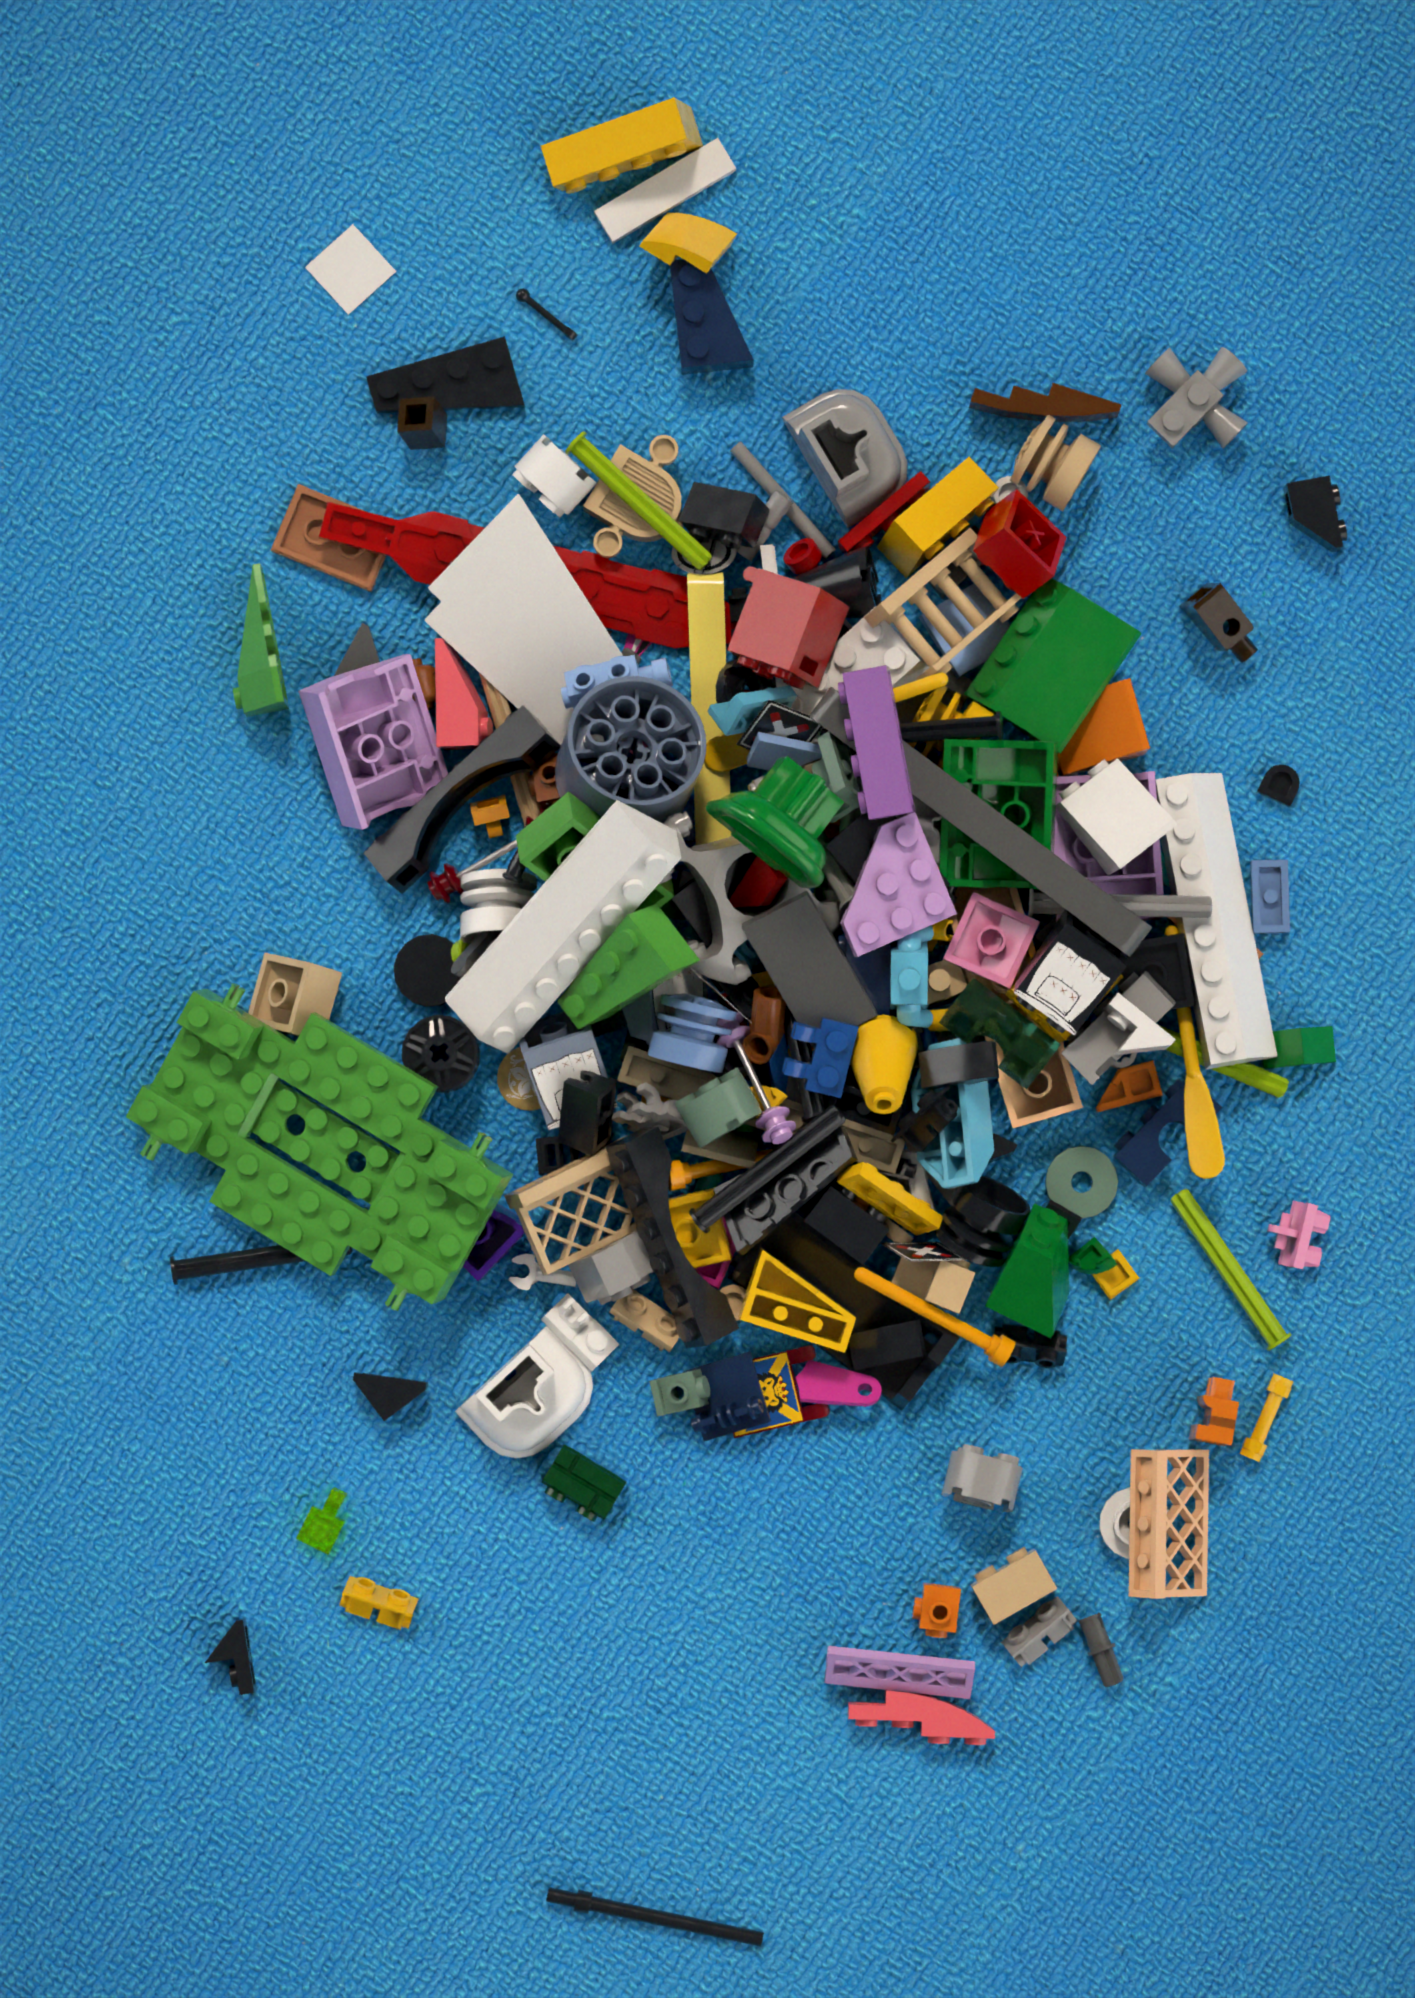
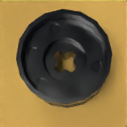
M433 1015L421 1019L409 1029L402 1044V1061L405 1067L437 1085L438 1088L435 1093H450L462 1089L473 1079L480 1064V1048L476 1036L463 1022L451 1016ZM446 1044L448 1046L446 1053L450 1056L446 1062L441 1059L436 1063L432 1060L435 1055L431 1051L435 1045L441 1048Z
M981 1176L977 1183L956 1187L951 1197L954 1206H949L945 1209L940 1228L935 1230V1233L943 1245L962 1258L987 1267H1000L1008 1257L1007 1252L1014 1245L1012 1235H1016L1021 1231L1030 1213V1205L1021 1195L1008 1186L989 1177Z

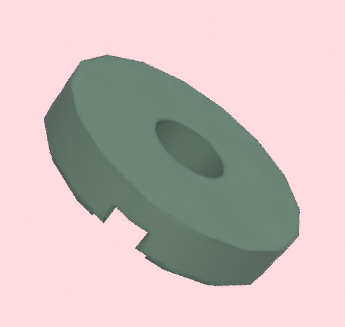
M1078 1146L1068 1148L1054 1158L1047 1169L1045 1186L1049 1199L1083 1219L1096 1216L1109 1207L1116 1196L1118 1178L1116 1169L1108 1156L1096 1148ZM1077 1172H1085L1091 1177V1188L1085 1193L1075 1191L1071 1185L1072 1177Z

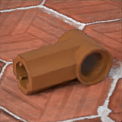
M758 987L754 990L750 1034L743 1041V1049L748 1059L755 1064L766 1063L772 1058L784 1034L788 1044L784 1028L786 1002L777 987Z

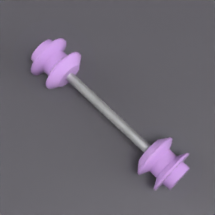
M739 1012L736 1014L735 1021L718 1018L717 1025L730 1028L733 1031L732 1035H721L717 1039V1044L725 1048L735 1047L765 1109L755 1123L757 1128H766L767 1130L762 1135L763 1141L772 1142L773 1144L786 1142L792 1137L796 1123L794 1121H786L785 1119L790 1113L789 1108L781 1106L771 1107L743 1049L742 1043L747 1035L750 1034V1027L740 1025L744 1017Z

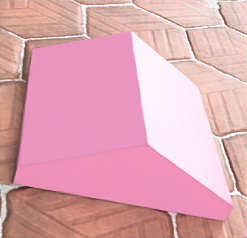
M973 892L943 959L975 975L1010 989L1040 921Z

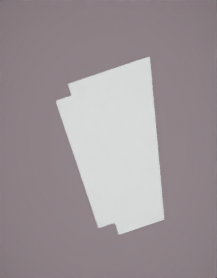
M519 494L509 502L428 587L441 603L425 618V622L517 709L524 705L534 714L560 745L574 711L573 707L566 709L563 703L561 688L566 687L564 672L574 670L581 665H594L610 661L617 656H623ZM599 734L591 735L595 741L605 742L603 736ZM628 737L623 738V739H621V740H622L623 742H624V741H627Z

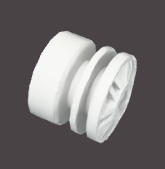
M507 869L479 870L463 874L461 877V888L465 892L461 894L460 901L474 909L464 911L460 915V939L470 944L480 932L503 931L535 894L532 892L537 888V878L535 875L523 872V882L517 883L503 878L502 874Z

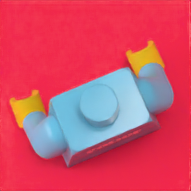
M944 919L891 942L890 1010H897V1020L905 1026L928 1028L930 1031H949L952 1029V1026H947L945 1020L946 1014H952L950 1009L927 1010V941L932 939L951 941L953 935L946 934V929L949 924L953 923V920Z

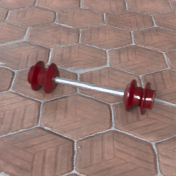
M544 808L540 809V813L542 814L545 811ZM530 816L526 817L525 827L534 820ZM517 840L460 872L456 867L447 863L444 864V873L437 875L431 871V880L427 882L431 893L436 900L443 899L446 903H450L451 893L456 891L461 895L464 892L461 888V877L463 874L477 871L517 848Z

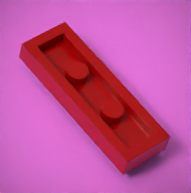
M922 471L917 473L838 540V546L844 554L859 547L867 546V549H869L874 543L873 536L882 529L887 532L899 514L930 489V481Z

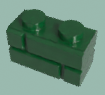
M566 1444L563 1445L542 1480V1483L547 1485L544 1491L546 1494L561 1503L566 1498L579 1505L576 1512L595 1522L597 1517L603 1520L606 1518L627 1482Z

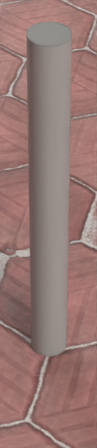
M741 441L730 450L770 497L775 490H778L790 498ZM793 501L786 515L806 538L814 540L821 550L822 556L825 559L828 558L836 549Z

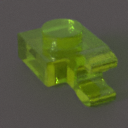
M334 1487L323 1509L313 1505L296 1539L329 1555L346 1522L336 1515L347 1493Z

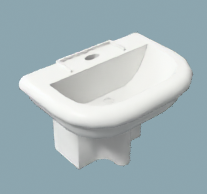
M545 1326L470 1396L455 1413L485 1445L499 1455L515 1459L534 1456L547 1448L573 1424L590 1403L593 1390L591 1370ZM515 1369L516 1374L510 1380H505L504 1378Z

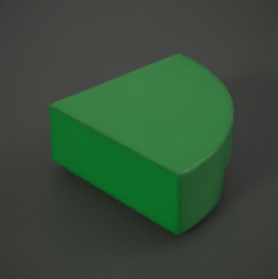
M1095 1237L1068 1257L1070 1266L1084 1274L1102 1273L1118 1265Z

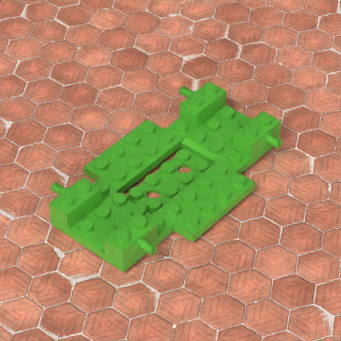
M232 983L225 998L220 997L209 989L193 991L176 1022L183 1027L152 1084L141 1087L126 1115V1118L143 1127L147 1134L150 1135L140 1154L143 1157L146 1156V1159L154 1161L162 1143H166L185 1154L197 1152L225 1169L226 1171L209 1202L330 1276L336 1274L350 1247L373 1260L370 1267L388 1277L392 1284L395 1285L387 1301H385V1305L391 1306L393 1310H399L407 1293L415 1294L430 1304L444 1300L513 1176V1173L483 1156L493 1139L479 1132L470 1148L422 1119L421 1117L438 1086L316 1012L311 1013L295 1042L237 1007L243 993L246 991L240 985ZM282 1079L286 1081L287 1083L301 1090L305 1094L309 1095L310 1097L329 1107L333 1111L337 1112L338 1114L357 1124L361 1128L365 1129L366 1131L370 1132L371 1134L375 1135L376 1137L380 1138L381 1140L385 1141L386 1143H388L389 1145L393 1146L401 1152H396L392 1148L373 1138L369 1134L365 1133L364 1131L345 1121L341 1117L337 1116L336 1114L317 1104L313 1100L309 1099L308 1097L289 1087L280 1080ZM293 1114L300 1115L305 1121V1129L300 1135L290 1133L287 1128V1120ZM251 1134H256L261 1140L284 1151L295 1161L302 1162L320 1173L323 1178L331 1180L348 1190L354 1197L366 1201L371 1205L370 1209L358 1206L255 1143V1140L250 1138ZM354 1151L362 1153L366 1158V1166L361 1172H354L348 1166V1157Z

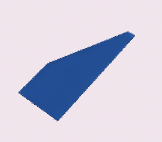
M784 1034L769 1063L774 1088L786 1094L788 1075H784V1072L781 1070L784 1058L789 1057Z

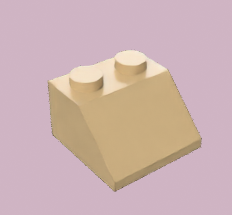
M264 953L248 1013L279 1032L299 1037L311 1013L316 1012L324 1018L330 1019L342 972L306 961Z

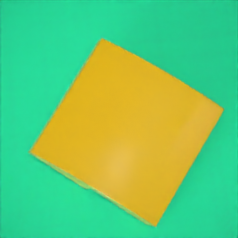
M667 212L644 238L639 247L668 265H671L679 256L707 274L732 245L737 233L702 217Z

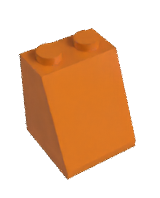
M1130 678L1105 687L1062 753H1058L1057 771L1059 770L1060 776L1089 771L1104 759L1110 764L1117 758L1122 762L1145 755L1150 749Z

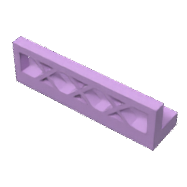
M828 1646L824 1683L970 1699L975 1661Z

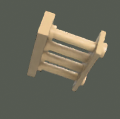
M971 527L864 617L872 628L876 627L884 619L889 625L893 623L928 665L929 668L915 680L940 672L946 674L953 668L949 663L953 657L998 618L1004 623L1019 610L1016 603L1021 597L1015 593L1007 600L971 557L973 553L969 547L977 539V535ZM951 562L955 567L960 566L996 609L987 618L984 619L948 575L951 572L947 566ZM929 581L933 586L937 584L974 628L965 637L962 638L926 595L928 590L924 585ZM906 601L911 605L915 603L950 645L951 649L942 657L938 656L903 614L906 611L902 607L903 603Z

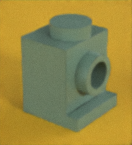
M701 1368L649 1381L657 1416L709 1404L707 1397H710V1385L706 1376H702ZM677 1386L681 1387L684 1391L682 1399H679Z

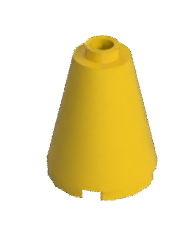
M877 1015L858 1026L850 1066L867 1107L878 1114H889L896 1111L902 1104L918 1052V1041L914 1029L912 1028L911 1030L901 1024L897 1017Z

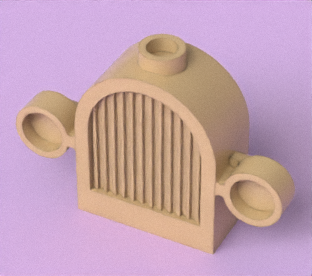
M668 435L655 437L649 447L650 461L620 444L610 461L683 528V525L679 522L682 513L679 487L673 477L662 469L664 466L672 464L678 456V444L675 439ZM598 480L583 505L584 512L610 527L599 530L594 536V549L598 555L603 558L617 556L623 545L622 535L639 542H652L663 538L603 481Z

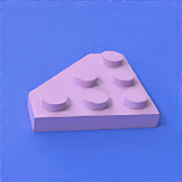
M915 812L901 816L877 828L873 839L874 843L867 860L864 861L848 909L845 910L840 922L854 957H859L957 914Z

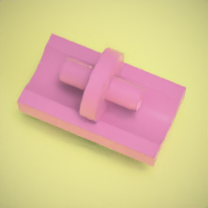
M1292 1201L1290 1214L1282 1212L1279 1226L1268 1225L1267 1231L1277 1234L1274 1248L1281 1249L1279 1265L1297 1269L1318 1267L1320 1265L1321 1248L1311 1246L1309 1242L1312 1231L1321 1234L1326 1233L1331 1217L1317 1210L1318 1205Z

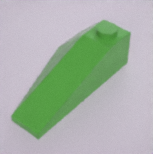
M260 563L252 565L237 675L239 687L233 688L236 708L243 709L246 717L289 709L265 577Z

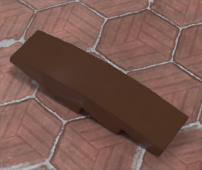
M1052 383L1048 396L1014 385L1009 399L975 388L969 408L1003 417L1043 422L1047 415L1055 418V422H1085L1117 418L1122 404Z

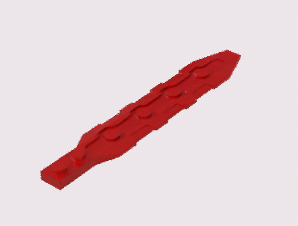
M328 502L319 539L389 556L414 581L431 585L485 528L469 524L466 519L435 511L397 520ZM553 546L605 628L635 635L636 639L674 649L689 647L687 577L658 569L649 571L626 565L585 550L580 553ZM724 600L726 644H729L731 641V629H735L738 622H730L729 603Z

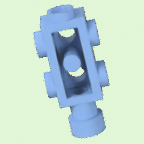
M635 655L617 656L610 661L594 665H581L574 670L564 672L566 687L561 688L564 706L566 709L572 707L575 709L582 697L592 688L607 680L618 677H647L673 686L667 659L665 657L651 661L652 665L639 668Z

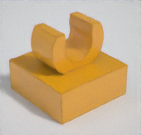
M505 795L470 803L474 825L486 824L489 839L502 836L503 831L500 820L510 817Z

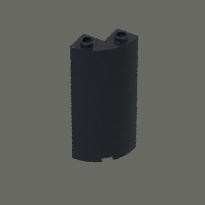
M794 1212L744 1255L737 1253L730 1263L735 1269L728 1278L747 1290L761 1247L852 1313L856 1320L851 1334L920 1319L927 1355L854 1371L849 1342L845 1353L815 1344L848 1370L877 1379L882 1388L881 1395L900 1410H903L913 1399L930 1374L940 1365L960 1338L955 1333L857 1281L854 1277V1272L857 1268L864 1267L873 1273L875 1272L865 1264L862 1265L806 1223L804 1218L797 1212Z

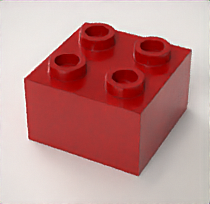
M1015 489L986 511L973 552L976 553L982 564L989 566L1002 579L1007 588L1014 590L1024 599L1054 577L1067 537L1018 489Z

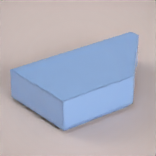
M758 732L747 755V766L769 771L778 758L785 756L790 757L798 765L802 766L821 758L822 754L819 744Z

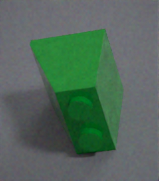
M1034 1203L1021 1231L1014 1241L1013 1247L1008 1252L1005 1263L1000 1267L985 1307L1051 1338L1069 1295L1067 1219L1058 1215L1055 1211Z

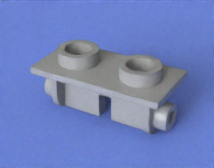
M1057 1596L1052 1601L1042 1604L1037 1609L1036 1614L1024 1624L1014 1627L1009 1632L1007 1638L1001 1643L1021 1667L1026 1663L1031 1665L1032 1662L1048 1650V1647L1041 1639L1047 1635L1054 1644L1074 1629L1072 1625L1077 1622V1619Z

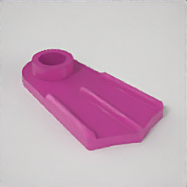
M812 1360L807 1362L795 1380L799 1390L800 1401L807 1403L868 1407L877 1403L882 1393L879 1381L872 1376ZM861 1390H868L871 1394L863 1396L859 1392Z

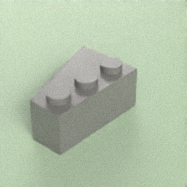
M1147 971L1140 977L1133 972L1119 986L1123 992L1121 995L1155 1023L1176 1003ZM1108 997L1092 1012L1097 1018L1087 1027L1082 1024L1075 1035L1071 1034L1067 1038L1070 1043L1061 1053L1091 1085L1114 1062L1124 1055H1115L1114 1053L1131 1033L1127 1028L1125 1031L1117 1028L1108 1020L1107 1016L1109 1013L1103 1009L1110 1001Z

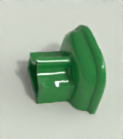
M785 756L778 758L754 791L730 793L721 799L708 802L706 810L708 814L731 831L730 835L775 871H781L799 887L806 889L818 887L824 880L822 869L826 862V853L817 838L843 805L844 801L825 786L826 782L823 778L806 771L790 757Z

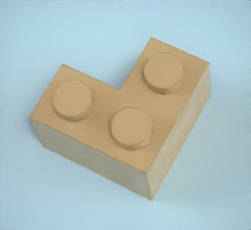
M900 1256L890 1282L931 1304L960 1314L975 1272L968 1270L971 1263L965 1260L908 1261Z

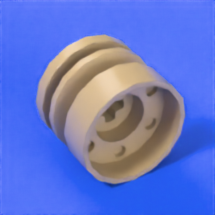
M1047 415L1045 420L1032 430L1017 455L1014 472L1010 481L1018 485L1026 472L1030 473L1033 476L1025 490L1031 492L1042 480L1047 483L1042 500L1063 512L1096 457L1101 445L1082 434L1070 446L1063 443L1068 426L1063 424L1055 437L1051 436L1048 433L1056 419Z

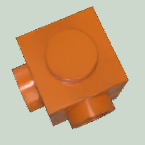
M923 1582L922 1597L914 1598L912 1619L919 1620L918 1627L926 1629L925 1636L947 1638V1632L956 1633L961 1594L960 1587Z

